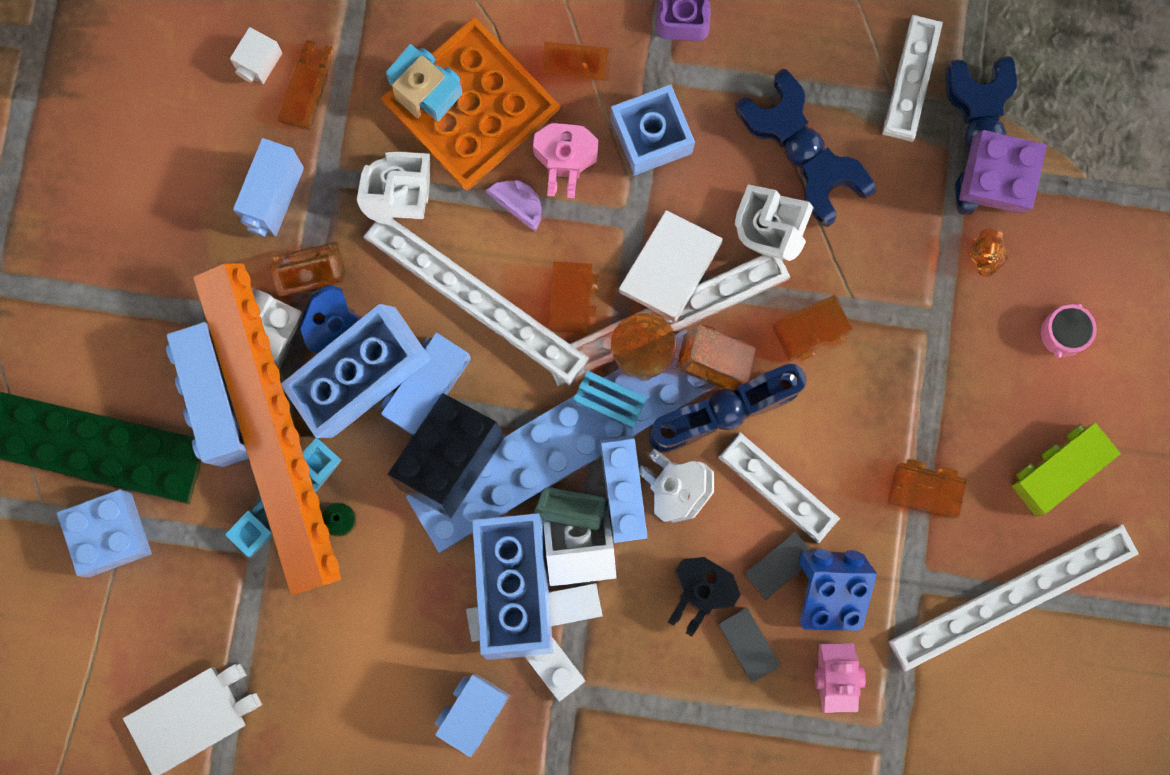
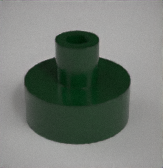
M331 504L323 512L324 524L327 526L329 533L334 536H346L356 526V514L346 504Z

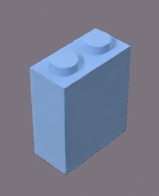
M262 138L233 208L234 212L241 219L240 222L248 227L247 231L265 238L266 234L277 236L304 169L293 148Z

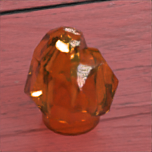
M984 229L979 233V237L973 240L969 257L978 267V272L981 276H991L1008 260V253L1004 243L1005 235L996 229Z

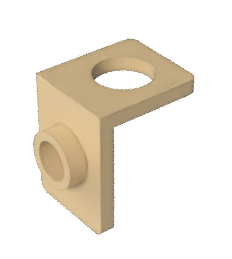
M420 56L392 84L395 99L414 116L419 118L421 116L419 104L445 78L444 73L424 56Z

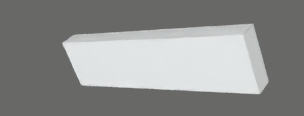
M916 15L911 16L882 135L910 142L914 141L943 22Z
M741 432L718 457L817 544L820 543L840 519Z
M596 583L549 592L551 627L603 616ZM478 607L468 608L466 613L471 641H480Z

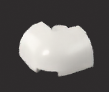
M388 152L385 153V158L373 162L370 166L365 165L361 173L357 202L361 211L368 218L387 225H393L394 217L424 219L425 207L429 198L430 154Z
M748 184L738 208L734 225L737 227L739 239L746 247L763 255L790 261L799 255L806 243L802 236L813 206L807 201L780 196L777 190Z
M252 288L255 301L260 308V317L265 333L270 340V349L275 365L280 370L292 346L290 341L304 313L274 299L263 291Z

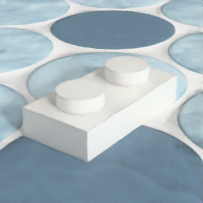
M552 637L553 654L525 656V658L560 702L586 680Z

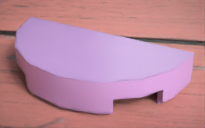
M520 180L495 182L485 190L487 195L532 231H536L541 222L542 207L537 193L531 186Z

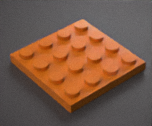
M476 17L472 18L432 53V56L436 59L434 64L442 69L448 67L460 77L461 80L459 82L462 88V95L439 122L421 108V116L419 118L414 116L395 99L393 88L381 97L382 103L466 192L560 110V105Z

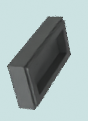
M794 532L744 575L762 597L767 600L802 570L799 564L801 551L811 550L800 536Z
M747 607L718 623L719 628L751 683L781 666Z

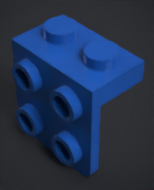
M817 549L814 552L801 551L799 564L809 579L799 621L802 628L805 630H861L865 623L877 576L876 571L865 555L853 550L846 551L845 553L829 552L823 549Z

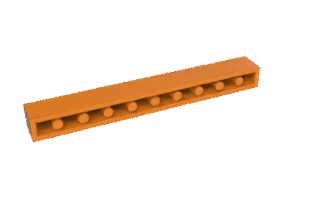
M244 263L219 265L194 276L193 279L292 596L341 580L339 563L334 556L329 540V530L324 524L319 507V498L311 482L309 466L302 453L299 443L300 437L293 424L289 411L290 405L280 382V372L275 365L270 349V340L265 333L260 317V308L255 301L250 285V276L245 269Z

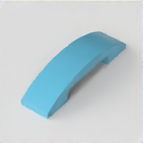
M315 438L302 452L309 466V475L315 493L341 462V459L319 438ZM262 500L252 511L248 510L225 534L249 558L273 538Z

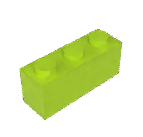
M1096 422L1086 427L1082 423L1066 434L1069 440L1059 447L1056 443L1041 454L1044 459L1035 467L1030 463L1016 474L1019 480L1012 484L1011 487L1036 517L1048 513L1121 454Z

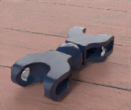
M1010 56L1000 57L994 63L991 83L986 85L979 84L971 78L967 63L964 60H950L946 68L947 98L954 107L961 110L964 114L965 124H969L965 135L969 149L971 148L973 137L982 130L1003 135L1007 133L1004 124L999 119L1004 116L1006 100L1013 95L1017 88L1015 62ZM964 171L955 182V197L958 212L961 215H969L977 209L979 204L959 200Z
M781 69L775 74L774 87L781 97V102L777 107L769 110L761 109L750 98L744 97L735 103L736 113L753 136L761 139L775 140L781 148H785L788 160L795 166L802 168L801 174L807 184L804 199L813 206L811 213L822 226L829 227L836 219V210L828 197L829 192L833 188L847 186L859 197L868 198L876 193L875 183L858 160L851 157H839L834 155L829 148L825 149V142L822 136L814 129L808 128L809 122L803 114L805 104L804 89L787 69Z
M786 364L737 386L735 390L727 388L718 390L710 396L708 401L706 399L665 414L654 422L650 433V443L660 453H669L716 432L718 428L723 430L735 429L745 419L771 411L793 401L806 385L805 372L796 364ZM780 381L786 382L790 389L783 388ZM670 429L673 431L674 437L670 439L665 438L660 431Z

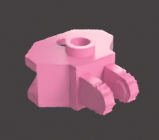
M551 123L534 134V156L548 171L547 196H555L558 184L557 177H568L567 198H575L576 181L580 177V172L597 162L599 140L584 126Z
M854 643L819 644L818 668L815 669L816 689H819L823 713L858 712L859 696L861 695L860 688L865 687L864 667H859Z

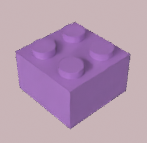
M982 130L972 139L959 200L1019 214L1032 210L1047 145Z

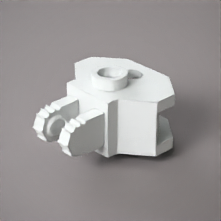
M653 449L649 456L664 470L657 476L651 469L641 465L639 475L651 484L650 489L654 491V514L664 522L671 521L672 523L695 518L714 493V471L705 463L697 461L684 464L673 463L659 451Z

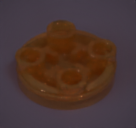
M649 313L631 315L621 321L613 332L611 338L613 359L616 365L627 375L641 381L650 380L652 377L663 373L672 364L677 352L675 333L672 327L657 315Z

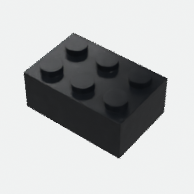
M442 393L387 475L399 490L452 518L505 436L497 421Z

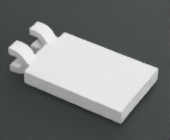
M235 664L218 674L215 667H211L123 718L152 775L164 774L245 727L242 716L263 705L257 693L250 694L236 702L230 691L229 685L247 676L241 664Z

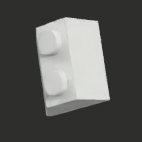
M608 506L599 530L543 520L550 586L616 579L614 546Z

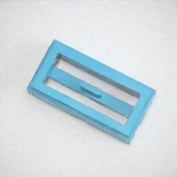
M588 370L573 399L574 402L632 429L647 400L646 397ZM590 381L637 402L636 407L589 386ZM587 392L632 413L631 418L629 419L584 398V393Z

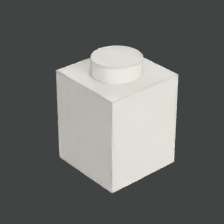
M249 27L230 60L236 68L235 73L239 77L251 83L253 80L264 84L281 57L282 51L277 41Z

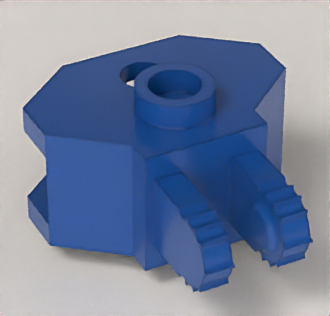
M328 284L311 294L300 321V330L308 350L316 353L321 352L348 330L352 324H355L362 318V316L356 315L354 310L348 308L342 288ZM316 313L323 314L321 319L313 318Z

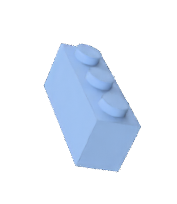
M437 332L432 339L428 337L422 343V347L431 360L402 382L396 393L391 391L381 405L384 409L381 413L382 416L411 436H414L442 393L448 395L471 360L468 352Z
M631 435L601 439L599 442L613 541L617 543L646 539L648 537L635 438Z

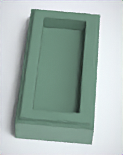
M547 487L542 491L534 513H539L542 520L599 530L608 503L605 497Z

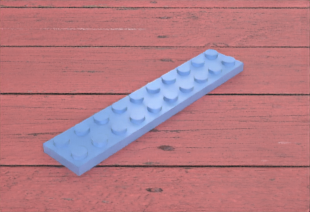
M681 331L604 377L647 398L633 429L574 402V395L503 439L452 518L407 495L408 502L438 553H442L472 535V520L502 517L540 494L544 488L555 485L600 458L599 440L631 435L634 437L653 426L659 417L688 405L718 387L719 382L687 331ZM596 383L591 385V387H594L606 394H609L619 400H622L634 407H636L637 402L632 401L622 395H619ZM587 392L583 395L584 398L629 419L632 416V413Z

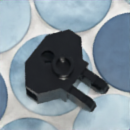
M706 557L683 559L674 572L681 590V594L678 597L680 601L671 614L668 623L674 626L681 619L687 604L698 610L695 617L689 622L686 634L692 637L705 615H709L713 609L734 607L741 595L734 575ZM708 572L714 574V583L707 582L706 574Z

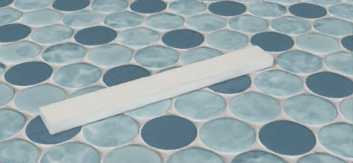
M394 219L393 225L381 224L375 221L363 236L370 244L569 386L589 361L586 355Z
M761 255L697 285L676 322L647 308L571 343V346L589 358V361L576 378L586 374L587 370L591 372L789 280L790 275L782 259ZM552 374L557 386L565 384L564 381Z
M1119 525L889 640L888 643L902 671L906 672L1139 553L1124 525Z

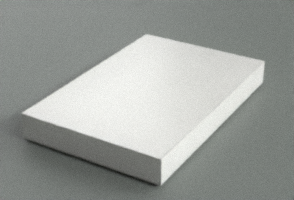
M666 210L621 284L619 293L676 322L720 248L723 238Z

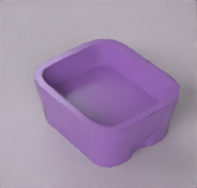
M658 0L656 11L657 34L661 38L671 40H704L709 35L710 1Z

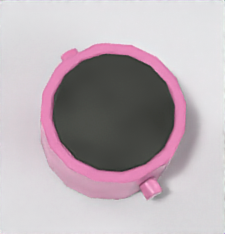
M1076 303L1063 305L1049 314L1042 322L1040 334L1045 347L1054 353L1055 357L1061 358L1073 356L1089 347L1096 337L1097 327L1092 314L1083 308L1081 304Z

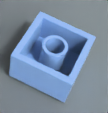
M672 85L611 106L610 119L633 176L693 153L695 141Z
M120 489L57 512L77 576L90 578L152 554L132 493Z
M478 674L472 675L471 678L463 677L453 693L458 699L453 707L448 705L443 709L434 724L439 727L435 734L437 737L469 757L476 752L510 694Z

